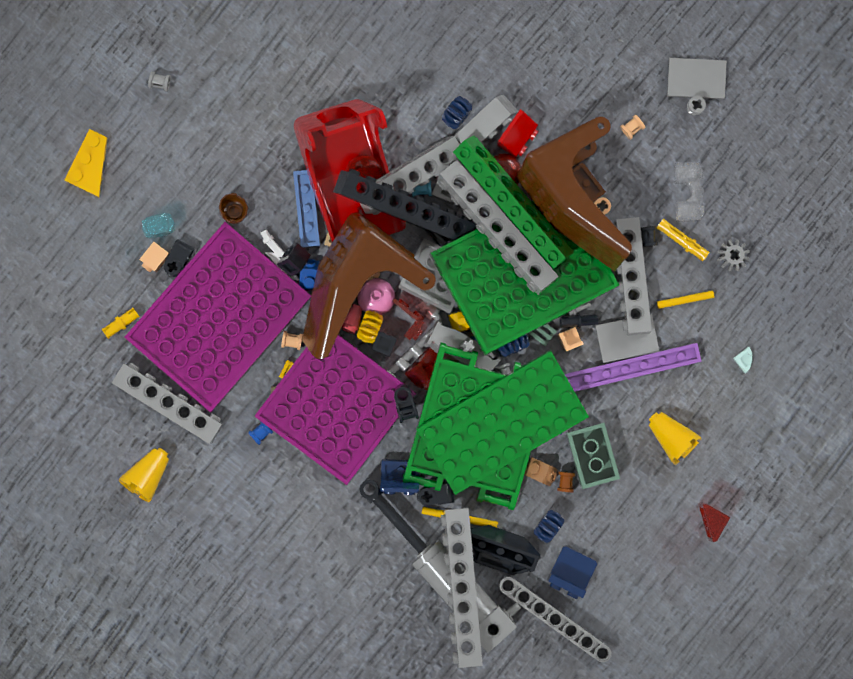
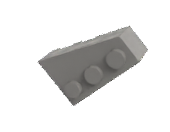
M504 95L495 97L455 137L462 143L464 140L475 135L485 146L484 142L488 138L490 140L499 133L498 129L508 125L513 120L512 117L519 111Z

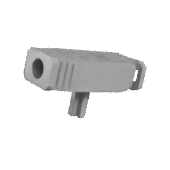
M440 321L433 325L423 344L425 347H431L436 353H438L440 342L465 352L477 351L478 356L475 367L490 371L502 358L498 356L492 360L494 358L492 352L485 356L478 342L455 329L442 326ZM444 353V359L469 364V359Z

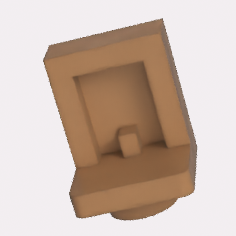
M531 457L524 475L551 486L556 479L558 469Z

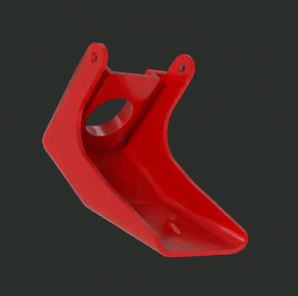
M354 99L301 116L294 121V131L307 174L332 242L347 217L355 212L364 215L389 235L403 231L406 228V222L383 212L376 215L365 214L359 202L333 192L341 170L349 171L350 168L360 172L359 176L363 178L367 175L375 179H379L389 173L378 127L381 129L387 128L385 115L379 107L360 99ZM360 183L356 186L357 191L360 189Z

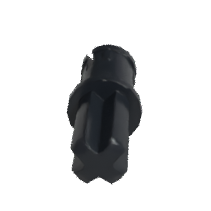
M579 313L573 316H561L559 318L560 328L577 327L580 329L581 326L598 325V316H580Z

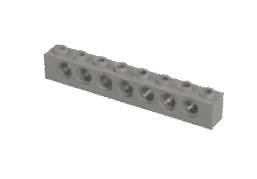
M458 160L439 174L437 179L439 180L438 184L440 187L451 194L453 202L464 209L465 216L477 224L476 228L480 233H485L489 238L491 246L495 249L498 248L502 253L501 256L504 261L511 263L517 276L524 278L527 282V287L533 293L536 292L539 295L558 278L554 270ZM454 182H460L463 188L455 187ZM472 196L476 202L470 203L466 197ZM479 211H486L488 217L480 216ZM492 225L499 226L501 231H493ZM504 240H511L513 242V246H507ZM517 255H524L526 261H520L517 258ZM530 269H536L539 275L533 276L530 273Z
M469 508L443 511L444 515H441V526H445V534H442L443 546H447V554H444L445 566L448 565L449 573H446V584L450 585L451 592L447 594L448 605H452V613H449L450 625L453 624L454 632H451V642L455 644L456 652H453V663L457 664V668L483 666ZM453 524H458L461 528L458 535L451 532ZM455 543L462 546L461 554L453 552L452 548ZM456 563L463 564L464 571L462 574L455 572L454 566ZM459 582L464 583L466 586L463 594L458 593L456 590V585ZM460 602H465L468 606L465 613L458 611V604ZM462 622L469 624V631L466 633H462L459 629ZM465 641L471 644V650L468 653H464L461 649V645Z

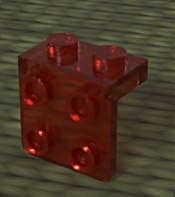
M394 298L393 304L415 321L404 337L410 342L413 339L417 341L423 333L421 329L425 325V322H423L424 317L416 310L412 313L408 309L409 305L401 298L398 301Z

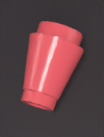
M352 305L341 327L342 330L351 334H355L359 330L363 311L360 306Z

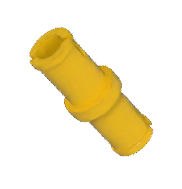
M132 307L120 317H115L116 320L101 330L109 339L121 329L125 330L128 324L140 316Z

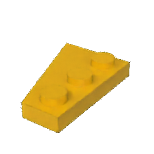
M89 129L64 181L100 198L103 164L108 138Z

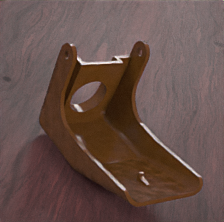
M597 117L529 152L517 173V178L556 231L615 272L630 255L632 245L591 201L575 179L572 167L591 157L596 152L597 145L595 141L610 131L611 125L609 120L605 117ZM598 124H602L604 128L599 129ZM589 145L590 149L586 150L584 147Z
M355 212L347 217L317 268L302 341L310 353L317 359H324L329 355L353 301L364 283L372 275L381 271L395 272L422 290L431 289L436 282L434 274L414 258L415 255L361 213ZM424 278L429 279L427 283H423Z

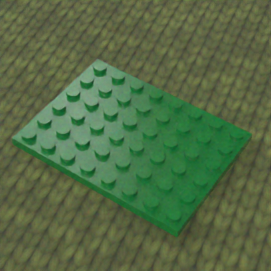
M492 225L493 231H501L499 226ZM478 229L430 253V257L485 356L617 288L619 283L611 269L559 233L574 253L553 269L558 278L537 295L536 292L533 293L527 287V282L523 277L517 276L511 263L504 261L501 256L502 253L498 248L495 249L491 246L489 238L485 233H480ZM504 240L507 246H513V242L511 240ZM517 255V258L520 261H526L524 255ZM530 269V273L533 276L539 275L536 269Z

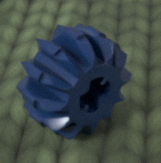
M458 96L447 106L442 115V121L448 127L457 129L472 111V104L466 98Z
M526 334L498 350L502 356H510L527 348L530 345L529 338Z
M549 510L534 529V534L541 541L549 543L563 526L564 518L559 513Z

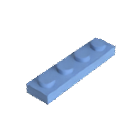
M307 170L293 171L300 244L304 248L320 246L315 194Z

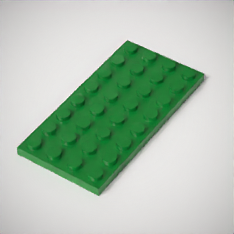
M549 350L420 425L416 430L456 495L587 419L589 416L553 353Z

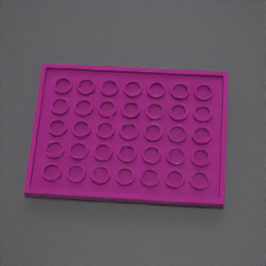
M224 222L124 338L212 413L310 300L311 295L229 224Z

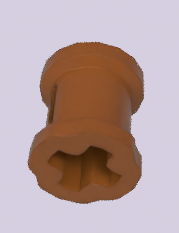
M559 471L560 483L557 491L574 493L573 478L576 476V473Z

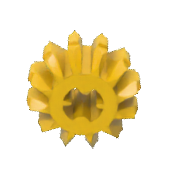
M366 311L359 327L357 338L366 343H374L383 322V316L375 311Z

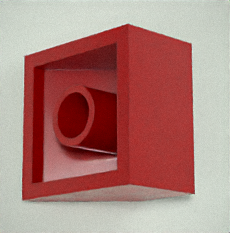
M520 109L498 140L497 146L515 159L518 155L522 156L528 148L525 144L529 139L533 141L539 131L536 130L538 124Z

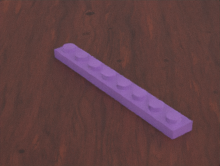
M694 343L568 373L565 376L575 392L702 362L698 344Z

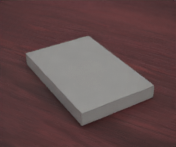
M669 58L667 97L692 98L700 96L704 99L724 100L727 61Z
M650 314L652 332L649 334L627 336V331H623L622 320L595 325L602 362L606 363L660 352L652 314Z

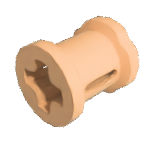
M634 115L633 119L626 125L622 124L620 126L623 133L630 140L635 133L646 128L637 115Z
M284 331L281 348L286 346L301 350L303 334L296 335Z

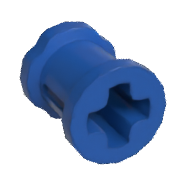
M261 421V424L253 431L250 430L248 432L258 445L261 444V441L269 433H273L272 429Z

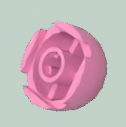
M373 278L369 281L367 280L357 295L358 304L364 312L369 310L384 315L394 306V289L384 279Z

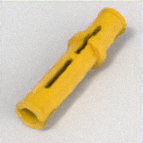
M664 218L657 226V229L685 248L687 253L690 252L702 262L710 253L696 243L695 239L692 240Z

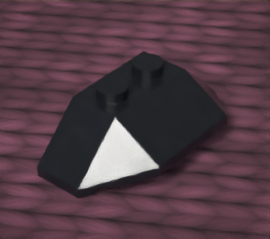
M491 525L470 528L473 561L475 563L510 575L535 571L540 553L525 537Z

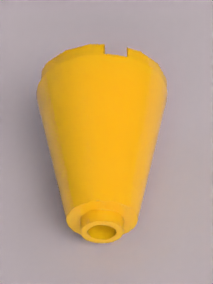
M656 412L649 419L650 429L674 465L680 462L678 459L681 456L685 458L698 445V441L702 439L697 433L663 412L660 414Z
M158 448V450L152 449L120 477L119 482L130 492L139 495L140 499L149 503L168 464V453L161 448Z

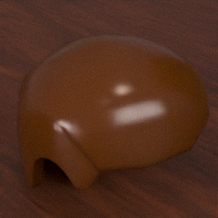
M236 193L226 194L220 200L219 213L228 223L238 224L247 217L248 206L245 199Z

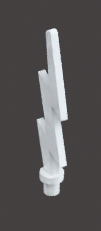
M266 229L260 234L264 239L263 243L267 244L273 252L265 253L277 265L284 251L273 240V235L270 236ZM296 274L290 277L293 280H300Z

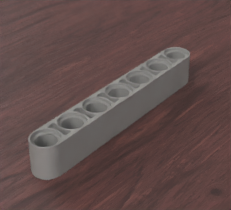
M505 576L500 579L499 587L505 595L597 661L606 662L611 658V650L605 643L513 577ZM511 580L513 582L511 590L503 589L504 581ZM520 592H528L529 598L527 601L523 602L518 599ZM536 603L544 604L545 607L542 612L537 613L534 611ZM558 614L560 621L557 624H552L550 622L551 615ZM567 626H575L576 631L573 635L566 634ZM586 636L591 638L589 646L581 644V640ZM600 648L607 649V655L603 658L597 656V651Z

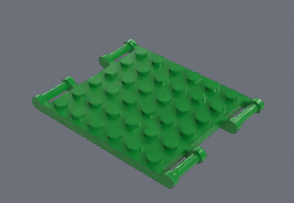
M440 342L417 427L506 375L475 367L478 356L477 351L465 352ZM444 353L469 359V364L443 359ZM514 362L512 372L523 365L519 362ZM416 430L402 483H419L422 486L435 487L434 490L440 491L445 477ZM530 452L473 484L472 486L480 487L476 501L481 503L485 501L514 510ZM413 470L416 472L436 476L437 479L436 481L413 476L411 475V472ZM487 489L511 495V498L508 500L485 494Z

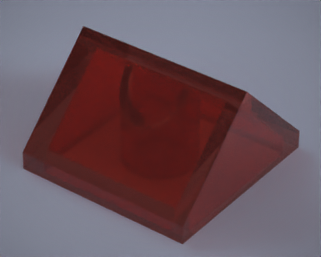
M698 503L708 541L716 542L730 517L706 503Z

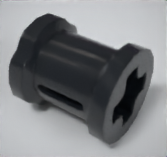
M641 227L642 247L658 246L655 236L657 227Z

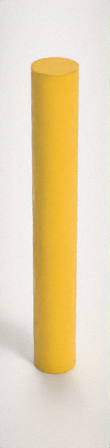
M712 290L657 301V308L661 309L714 298V292Z

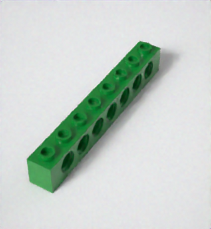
M475 135L464 140L453 151L461 163L552 269L562 264L574 253Z

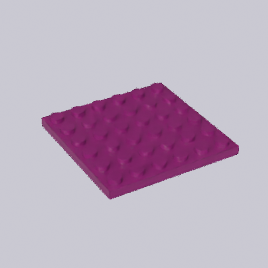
M338 334L329 355L324 359H317L306 347L254 417L347 485L397 420L398 413L394 399V390L398 385L404 383ZM410 388L412 396L414 397L416 395V392ZM400 390L397 395L399 398L404 399L408 396V392Z

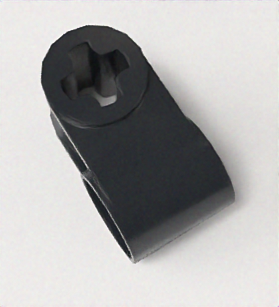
M177 239L164 263V270L167 275L177 277L191 258L195 248ZM176 264L178 269L170 272L169 265L173 266Z
M405 384L398 385L394 390V399L400 423H404V420L412 418L419 419L410 388ZM400 390H406L408 396L401 399L397 393Z
M442 484L440 491L434 490L435 487L420 489L417 493V500L422 505H441L455 502L454 492L449 484ZM425 491L427 492V494H431V498H428V502H426L424 499H421V496L424 495Z

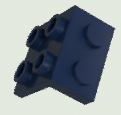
M382 459L380 491L389 495L396 494V492H403L405 495H415V493L419 492V483H402L408 460ZM412 470L411 475L420 477V472Z
M565 546L561 549L547 581L551 582L550 587L559 591L563 588L568 591L567 595L578 599V597L584 598L585 589L594 573L597 562Z

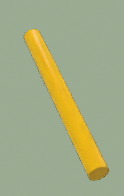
M423 506L421 514L441 518L444 512L443 510ZM469 516L470 524L491 525L494 527L498 525L497 521Z

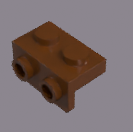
M583 162L573 169L575 179L592 202L606 193Z

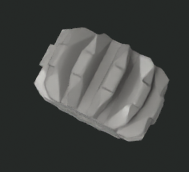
M730 239L727 241L728 246L724 243L721 244L724 250H718L717 253L723 255V257H719L717 260H724V263L721 265L722 268L728 264L729 272L732 271L733 266L737 272L740 270L739 265L743 268L746 267L744 261H749L750 258L744 255L750 253V250L743 251V248L746 246L745 243L739 246V240L737 239L733 245ZM730 251H731L732 253H733V252H736V253H737V255H736L737 260H736L735 258H734V259H731V258H730V256H731Z

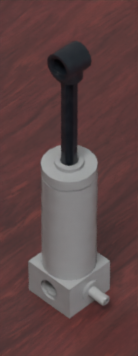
M374 480L362 482L359 488L362 497L366 498L370 504L373 502L419 553L416 556L418 559L412 563V566L418 570L420 575L448 605L447 594L451 592L450 585L446 584V573H449L448 565L445 566L444 554H447V548L443 547L439 540L433 545L429 544L427 546L383 497V492L380 491L377 482ZM366 484H372L375 487L372 495H367L364 492ZM456 563L454 566L456 573H463L464 568L460 563ZM475 581L481 646L489 653L517 628L512 616L521 607L518 603H515L507 611L504 608L502 609L498 604L496 605ZM462 582L456 585L458 593L463 594L466 590V586ZM460 602L458 604V611L465 613L468 606L465 602ZM463 622L469 629V624L467 622ZM496 624L498 630L493 633L489 632V625Z

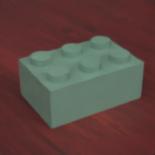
M605 423L566 433L581 489L620 479Z

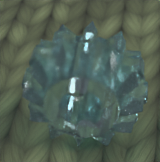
M169 213L156 214L142 221V230L146 238H160L174 232L175 223Z

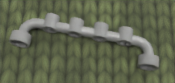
M433 306L425 313L429 320L434 318L435 323L440 321L442 322L441 325H443L442 317L438 313L441 310L440 308ZM431 330L387 371L395 376L394 374L399 369L402 372L410 366L408 361L413 356L417 359L424 352L422 349L424 347L423 344Z

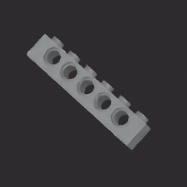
M456 137L444 138L377 179L376 183L381 185L384 182L393 186L396 181L398 189L411 194L415 191L414 188L416 186H423L429 183V178L434 175L435 177L439 176L444 169L456 160L460 162L453 153L459 146ZM441 153L444 155L443 162L440 161ZM426 162L429 165V169L427 172L424 169V165ZM410 172H412L414 176L412 181H410L409 179ZM375 189L374 192H373V198H374V197L376 196V194H377L376 189ZM392 196L389 199V204H391L393 201ZM361 204L365 214L376 215L381 212Z
M639 217L616 219V228L623 235L627 234L632 237V250L630 254L634 256L633 262L624 260L617 268V274H621V282H618L619 293H623V300L620 301L621 312H625V319L622 320L623 331H627V336L649 334L652 332L640 220ZM633 272L636 275V280L629 281L626 274ZM635 291L639 297L637 300H631L628 293ZM632 310H638L641 314V317L639 319H633L630 315V312Z
M130 362L129 365L124 363L112 384L197 437L212 444L223 426L220 422L221 418L213 413L209 416L204 412L205 408L197 403L194 406L188 403L189 398L181 393L178 395L172 393L171 390L173 388L165 383H162V385L156 383V378L149 373L143 375L139 372L140 368ZM136 376L141 379V384L138 387H134L131 383L132 379ZM152 386L157 389V395L153 398L148 395V389ZM170 396L174 403L170 408H167L164 405V400ZM183 407H188L190 410V414L186 418H183L180 414V410ZM199 417L206 419V425L203 428H199L196 424Z

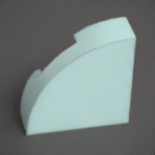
M747 347L733 358L744 373L750 369L752 364V351L750 347Z

